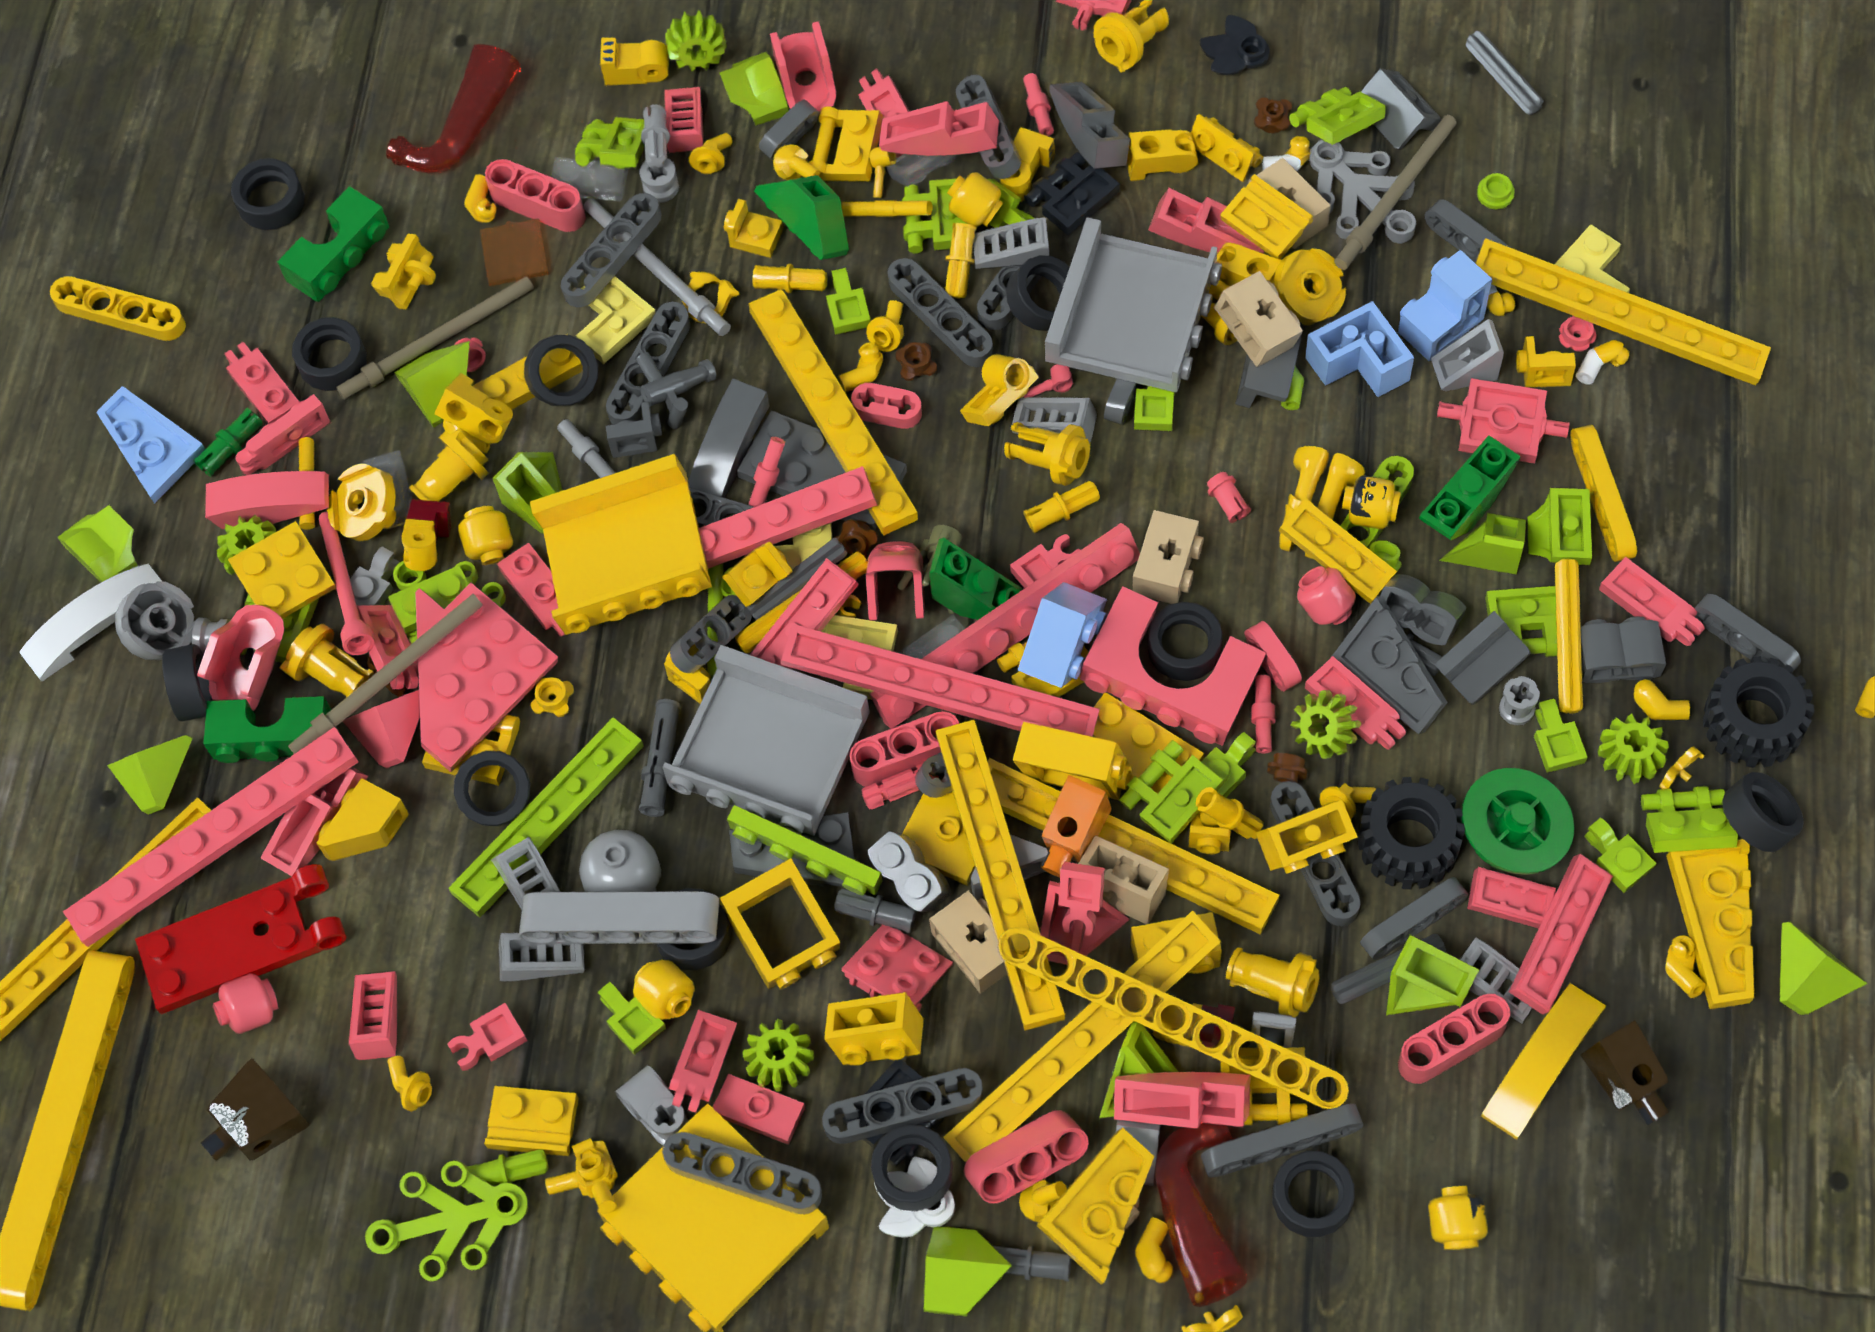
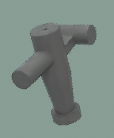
M648 352L642 353L636 358L637 364L649 381V383L642 385L640 389L644 402L649 401L651 407L665 401L670 411L667 425L672 429L680 428L688 407L685 399L677 398L676 396L703 381L711 382L716 379L715 368L708 359L700 361L696 367L677 371L663 377Z

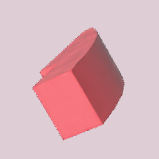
M946 101L882 119L879 147L882 151L924 156L958 155L997 148L999 120L987 102L953 110L949 102Z
M1168 188L1160 199L1148 229L1172 241L1210 252L1213 246L1217 247L1218 253L1225 243L1231 242L1264 254L1261 248L1221 220L1220 214L1227 206L1209 197H1206L1203 203H1200L1171 188Z
M325 471L260 473L206 484L205 517L222 530L225 529V524L236 526L239 516L244 518L246 522H249L255 514L257 517H260L262 522L268 520L274 524L329 508V474Z
M351 767L286 811L261 859L290 876L296 870L307 866L320 850L317 841L319 840V833L323 825L328 820H333L341 808V802L346 792L350 788H355L361 778L367 780L368 776Z
M1162 1072L1117 1076L1115 1078L1114 1120L1198 1128L1201 1122L1243 1127L1249 1116L1250 1075L1215 1072Z

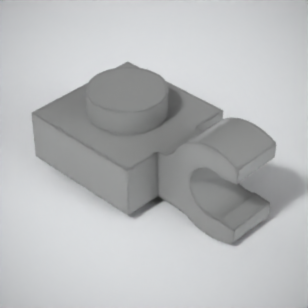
M380 547L372 559L370 570L367 571L359 566L350 578L357 606L383 605L394 590L391 583L387 580L393 575L394 568L400 562L394 559L395 554L390 550Z

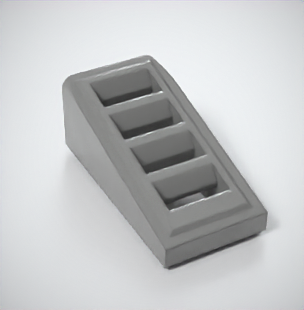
M1046 217L1030 219L975 233L973 244L976 269L1023 265L1028 259L1038 255L1049 256ZM1029 240H1036L1035 243L1029 244ZM1021 241L1022 246L1015 247L1014 242ZM1007 242V250L1000 251L999 243ZM984 244H992L993 253L985 255Z
M1022 397L1018 399L1012 425L1015 422H1019L1027 428L1038 427L1060 433L1069 424H1073L1084 429L1086 438L1090 443L1097 413L1090 398ZM1030 411H1036L1034 421L1028 422ZM1046 413H1050L1048 422H1044ZM1061 415L1065 416L1064 422H1060Z
M527 837L491 860L521 910L524 892L540 882L546 888L541 892H560L530 837ZM525 854L529 861L512 871L509 863ZM534 868L537 875L520 885L516 878Z
M501 933L499 940L500 981H520L584 973L583 944H538L522 940L519 937V933ZM570 945V961H563L562 946ZM547 947H553L554 962H546ZM530 949H536L537 962H530ZM513 951H520V962H513Z
M1475 938L1460 959L1471 966L1475 964L1477 959L1484 963L1469 990L1479 997L1485 994H1496L1502 997L1508 1003L1510 1017L1522 1024L1533 1008L1523 1001L1518 1006L1511 1002L1515 996L1509 993L1510 988L1505 995L1498 992L1506 978L1512 982L1514 981L1519 968L1492 947ZM1491 969H1493L1498 974L1489 985L1484 980Z
M1254 1012L1251 1033L1284 1048H1291L1296 1018L1287 1015ZM1250 1041L1249 1047L1259 1048L1254 1041Z

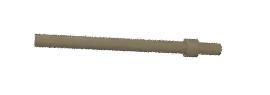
M1445 115L1362 225L1356 226L1346 238V246L1334 260L1335 265L1339 269L1346 270L1357 254L1363 253L1373 241V233L1455 127L1456 120L1454 117Z
M527 276L382 361L376 364L372 361L360 368L361 373L336 387L339 394L345 400L367 386L373 388L383 382L384 376L533 290L534 287Z
M474 594L469 596L326 715L322 712L310 722L312 726L290 743L288 747L295 754L333 727L336 728L348 716L479 610L483 604Z

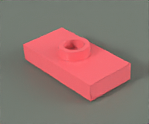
M1478 867L1473 873L1467 909L1539 928L1555 896L1556 888Z
M728 1074L713 1109L726 1121L789 1145L805 1110V1104Z

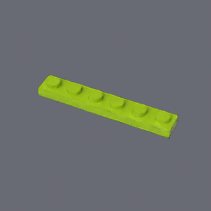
M612 718L448 888L450 893L480 918L508 889L491 860L527 837H530L541 855L644 747L642 740L615 718ZM524 854L510 862L509 866L513 871L529 860Z

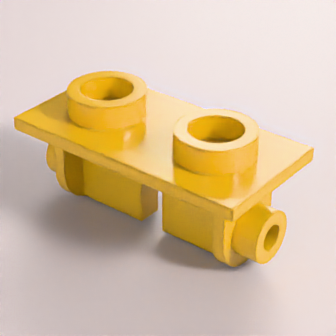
M1201 114L1197 115L1191 131L1195 149L1238 180L1244 182L1250 166L1256 168L1262 162L1263 156L1259 154L1260 149L1252 147L1241 138L1236 140L1233 137L1234 133L1219 124L1216 118L1209 119Z

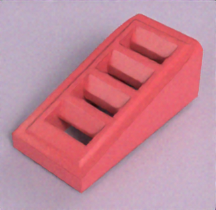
M700 87L665 90L666 128L670 133V140L667 144L668 152L692 151L703 146L704 136ZM693 99L692 101L673 102V100ZM692 107H693V110L676 111V112H674V109L692 108ZM693 117L691 120L674 121V119ZM694 127V129L675 131V128Z
M396 972L355 975L349 1046L357 1060L394 1057L397 1045ZM385 990V994L365 996L366 991ZM383 1006L381 1009L365 1010L367 1007ZM382 1022V1025L365 1026L366 1023Z

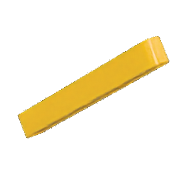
M1014 927L1003 932L999 938V954L1009 964L1322 1108L1333 1109L1342 1105L1347 1098L1348 1084L1345 1078L1338 1072L1025 928ZM1018 933L1025 936L1029 941V950L1025 956L1016 959L1008 955L1005 943L1009 936ZM1051 952H1061L1067 959V969L1060 976H1051L1044 968V960ZM1093 969L1100 970L1106 978L1104 989L1096 994L1087 992L1083 987L1084 975ZM1137 987L1144 994V1004L1139 1010L1130 1012L1122 1005V994L1128 988ZM1169 1005H1176L1182 1011V1022L1175 1029H1167L1161 1023V1012ZM1207 1023H1215L1221 1030V1039L1213 1047L1204 1046L1199 1038L1201 1028ZM1246 1041H1254L1260 1050L1259 1058L1250 1065L1243 1064L1238 1056L1240 1046ZM1292 1059L1298 1065V1075L1293 1081L1284 1083L1279 1079L1277 1069L1283 1060ZM1324 1077H1331L1337 1085L1336 1094L1329 1100H1321L1316 1092L1317 1083Z
M91 950L83 962L0 1234L1 1307L31 1311L37 1303L133 982L135 963L131 956Z

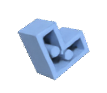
M1461 250L1449 259L1444 257L1435 264L1431 271L1432 277L1428 292L1419 300H1410L1400 312L1401 318L1398 333L1428 361H1431L1433 356L1476 326L1485 316L1492 278Z
M1373 301L1308 334L1305 358L1325 386L1357 369L1377 397L1410 381L1414 356Z
M1065 582L1041 599L1018 671L1059 688L1066 685L1072 678L1076 680L1081 673L1085 658L1080 656L1084 643L1089 644L1095 634L1098 635L1108 616V613L1103 612L1107 599Z

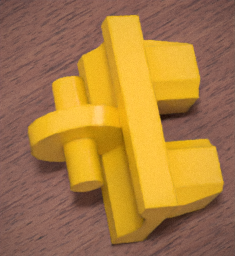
M407 234L403 243L391 244L387 252V260L391 266L387 272L376 273L371 282L372 287L380 296L390 298L398 309H407L420 284H433L436 274L429 266L434 256L420 244L419 237L416 234Z

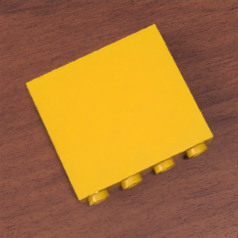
M708 1103L677 1132L694 1134L763 1157ZM684 1144L682 1150L674 1149L673 1153L678 1163H681L684 1157H689L697 1160L699 1163L697 1170H702L703 1158L691 1154L689 1145ZM662 1147L612 1196L616 1204L613 1212L602 1214L599 1209L597 1210L604 1222L600 1229L615 1245L618 1246L623 1241L633 1251L629 1258L644 1274L647 1275L652 1270L662 1280L658 1287L672 1302L677 1304L682 1299L692 1309L688 1317L701 1331L708 1332L712 1329L714 1332H724L722 1326L812 1236L818 1240L829 1229L827 1218L819 1209L805 1215L796 1214L678 1175L667 1166L663 1157ZM703 1150V1157L708 1150ZM727 1156L718 1157L711 1164V1172L717 1177L728 1176L734 1169V1161ZM766 1169L757 1170L753 1173L750 1184L756 1190H766L773 1184L774 1175ZM782 1176V1187L777 1196L782 1197L783 1188L792 1191L795 1194L796 1202L801 1203L805 1196L798 1189L788 1187L786 1178Z

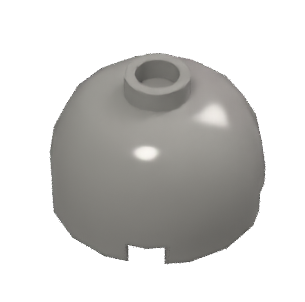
M162 581L144 583L134 588L119 604L115 615L116 632L121 643L132 654L145 660H162L165 650L186 646L192 642V631L195 621L191 609L194 606L191 599L180 588Z
M614 829L598 835L588 843L581 855L579 875L585 892H656L655 887L659 882V877H661V867L655 850L643 836L630 830Z

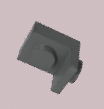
M649 401L641 402L643 420H624L615 425L606 426L607 440L613 458L657 451L655 436L662 435L659 413H651Z

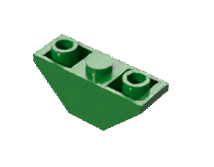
M818 175L756 186L754 192L765 202L767 208L773 211L787 225L788 229L803 241L813 255L820 260L847 255L849 246L840 197Z
M1488 435L1420 514L1419 519L1449 540L1470 532L1495 502L1519 462L1520 455Z
M946 538L939 539L929 572L932 599L962 617L979 620L1023 590Z

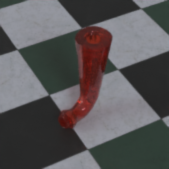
M485 44L473 45L464 78L439 140L430 147L419 148L413 146L406 137L398 136L397 139L392 138L386 150L387 159L392 160L396 166H405L423 174L440 173L457 164L474 144L521 68L518 60L512 54L500 48Z
M1202 1122L1198 1128L1182 1127L1173 1132L1161 1146L1156 1160V1181L1165 1221L1191 1302L1196 1307L1207 1306L1223 1300L1242 1288L1248 1280L1246 1272L1223 1236L1188 1171L1189 1161L1196 1152L1232 1139L1227 1125Z

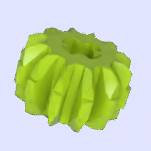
M700 10L695 16H690L684 11L682 19L673 18L670 28L667 29L665 35L669 58L676 60L679 68L689 65L692 72L699 66L707 71L710 63L719 64L721 54H724L726 49V39L724 38L722 23H716L713 14L702 17Z
M255 514L249 522H246L244 518L239 516L236 526L225 524L227 534L217 536V543L220 548L216 550L217 557L224 564L225 570L229 574L235 575L236 573L228 559L275 533L274 525L268 520L262 522L260 517H257Z
M1322 690L1318 696L1308 694L1304 697L1306 705H1297L1294 709L1301 717V720L1293 721L1290 725L1295 729L1300 728L1301 734L1296 737L1295 742L1298 744L1307 742L1306 753L1313 755L1319 752L1322 759L1331 758L1333 753L1337 755L1345 754L1347 752L1346 743L1353 744L1358 740L1351 729L1360 727L1362 723L1358 720H1352L1350 716L1355 713L1357 707L1355 705L1345 706L1346 696L1344 694H1336L1333 697L1330 690ZM1326 718H1328L1330 724L1325 727V731L1322 725L1327 722Z
M1632 713L1627 716L1625 723L1615 718L1611 722L1610 729H1605L1601 733L1600 740L1603 744L1598 748V757L1606 759L1603 764L1604 771L1617 770V782L1622 780L1625 775H1630L1634 785L1640 781L1641 775L1651 780L1655 777L1656 769L1663 768L1667 759L1664 754L1667 753L1669 748L1668 741L1660 739L1663 734L1662 727L1649 728V716L1644 718L1642 723H1637Z
M780 1019L775 1021L774 1029L769 1030L766 1024L761 1023L759 1029L762 1036L749 1034L747 1041L752 1048L743 1051L744 1060L749 1062L746 1067L748 1075L750 1077L758 1076L757 1082L761 1087L767 1086L773 1080L774 1089L778 1092L783 1088V1081L787 1080L790 1086L796 1088L798 1086L796 1074L808 1076L810 1069L806 1063L814 1060L813 1050L807 1048L811 1044L809 1035H799L800 1029L796 1023L791 1024L786 1030H784L783 1021ZM781 1050L782 1055H785V1057L777 1061L772 1053Z

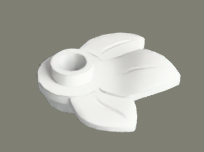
M913 1157L908 1167V1173L901 1171L888 1172V1177L895 1187L906 1192H916L925 1189L933 1182L937 1174V1167L926 1159ZM948 1190L940 1200L941 1205L938 1209H923L916 1212L900 1210L888 1204L879 1194L885 1204L891 1207L881 1220L879 1229L888 1235L905 1238L915 1236L925 1226L938 1227L944 1225L954 1214L955 1202L953 1195Z

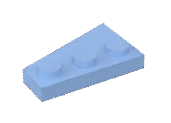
M123 386L97 411L101 421L154 504L194 464L193 460L205 450L201 442Z

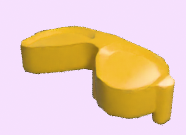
M1694 746L1689 748L1671 766L1659 787L1661 789H1669L1677 776L1688 782L1692 776L1684 769L1697 758L1703 759L1705 755Z
M1235 1305L1233 1309L1225 1312L1216 1321L1212 1312L1209 1311L1204 1314L1207 1324L1196 1323L1187 1328L1186 1326L1181 1328L1183 1332H1224L1235 1326L1243 1316L1238 1305Z

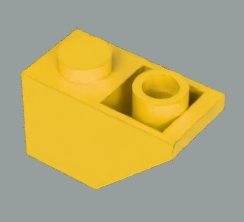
M361 778L355 788H350L346 792L341 802V808L333 820H328L321 828L317 845L325 858L331 861L387 847L409 813L400 798Z

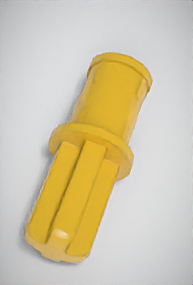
M953 223L950 253L945 258L946 261H949L945 291L952 298H965L970 264L975 262V259H972V249L976 226L966 223Z
M787 264L786 267L755 265L752 278L754 289H782L786 293H792L793 289L824 291L828 280L827 273L824 270L794 268L793 264Z
M1087 481L1061 495L1055 492L1053 493V498L1023 512L1028 525L1033 533H1036L1054 522L1062 519L1069 520L1070 514L1098 501L1100 495L1096 485L1091 481Z
M1211 787L1203 789L1196 798L1198 810L1215 819L1220 828L1233 830L1246 839H1257L1256 832L1263 828V822L1246 811L1240 801L1236 799L1229 800Z

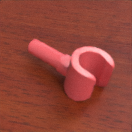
M1059 364L1052 366L1050 369L1051 379L1029 388L1024 397H1034L1051 390L1060 393L1069 391L1073 384L1070 368Z

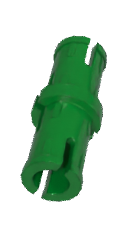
M245 408L243 413L225 430L220 429L215 434L216 439L193 460L202 472L206 469L205 474L212 477L214 472L233 454L236 456L242 450L241 446L264 425L255 413L251 415L253 412L249 408Z

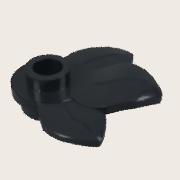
M1227 16L1225 34L1200 39L1202 51L1207 57L1214 60L1211 65V71L1220 75H1233L1239 73L1244 68L1261 67L1269 58V46L1264 38L1257 34L1256 27L1250 21L1238 16Z

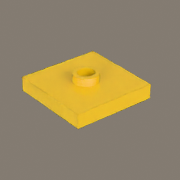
M951 792L938 798L923 794L902 834L911 838L919 846L926 864L935 867L944 876L968 885L975 869V864L954 793Z

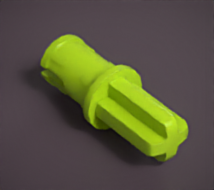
M540 1149L505 1158L504 1154H501L496 1160L467 1166L472 1174L492 1186H497L501 1183H511L545 1174L548 1172V1160L544 1150Z

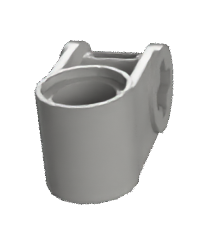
M649 1065L615 1091L627 1110L645 1126L662 1146H664V1143L670 1136L677 1133L689 1122L682 1106L672 1105L674 1096L659 1075ZM668 1118L671 1122L675 1123L668 1126V1124L662 1122Z

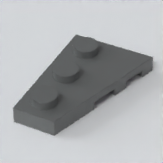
M848 812L823 816L814 836L802 832L801 836L855 860ZM729 830L735 873L758 877L785 862V860L769 852L770 846L757 840L754 845L745 843L732 835L734 830ZM794 857L792 858L804 881H808L809 885L824 887V884L843 887V880L830 874L827 879L819 877L805 868L807 863Z

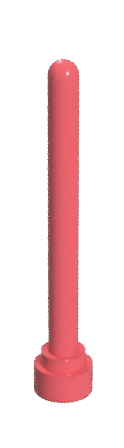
M326 511L320 514L319 523L345 621L340 637L346 653L362 655L373 648L374 638L370 626L360 620L338 531L331 526Z

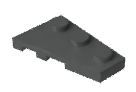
M1383 596L1376 597L1332 656L1398 712L1400 719L1417 734L1425 733L1448 702Z

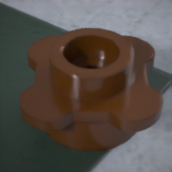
M1263 97L1256 102L1258 116L1254 118V124L1257 128L1267 133H1278L1289 128L1290 120L1287 117L1288 112L1292 109L1290 101L1286 99L1280 101L1269 100Z
M912 342L896 352V360L902 366L900 373L903 379L911 381L915 376L923 374L931 376L936 372L937 365L931 360L932 348L929 344ZM914 360L920 361L918 364L913 363Z
M850 519L843 523L841 534L834 538H837L843 544L848 554L852 555L855 552H860L867 558V550L871 545L877 543L878 535L866 523ZM856 538L859 541L857 543L852 542V539Z
M1275 753L1273 762L1268 763L1267 773L1274 775L1273 779L1277 782L1290 781L1297 783L1298 780H1306L1307 769L1304 768L1306 760L1292 754Z

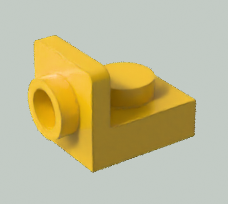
M738 199L734 210L727 212L724 221V231H727L730 247L769 258L772 257L784 229L782 220L748 212L747 202L742 199Z
M1526 336L1523 350H1517L1516 354L1517 372L1524 374L1525 387L1571 386L1576 367L1574 353L1550 351L1544 354H1536L1534 336Z
M767 542L751 551L724 574L722 578L744 606L747 607L759 599L778 581L790 575L792 569L787 564V559L783 552L774 547L771 542Z
M694 644L687 652L690 656H693L698 651V648ZM669 652L664 663L669 681L701 704L711 683L710 674L703 667L694 673L682 672L672 662Z
M1199 812L1191 821L1188 848H1196L1197 851L1204 854H1217L1220 851L1229 852L1231 830L1220 828L1215 819Z

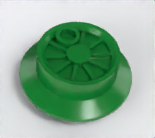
M1502 768L1486 773L1474 782L1463 801L1462 824H1464L1467 839L1477 855L1496 869L1523 875L1540 873L1560 862L1572 844L1574 820L1568 802L1551 782L1534 772L1519 768Z

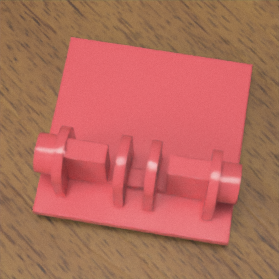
M881 925L842 967L841 971L845 973L846 978L850 979V985L857 986L870 993V997H876L879 994L883 996L906 992L920 1012L922 1008L920 1001L953 965V962L899 929Z

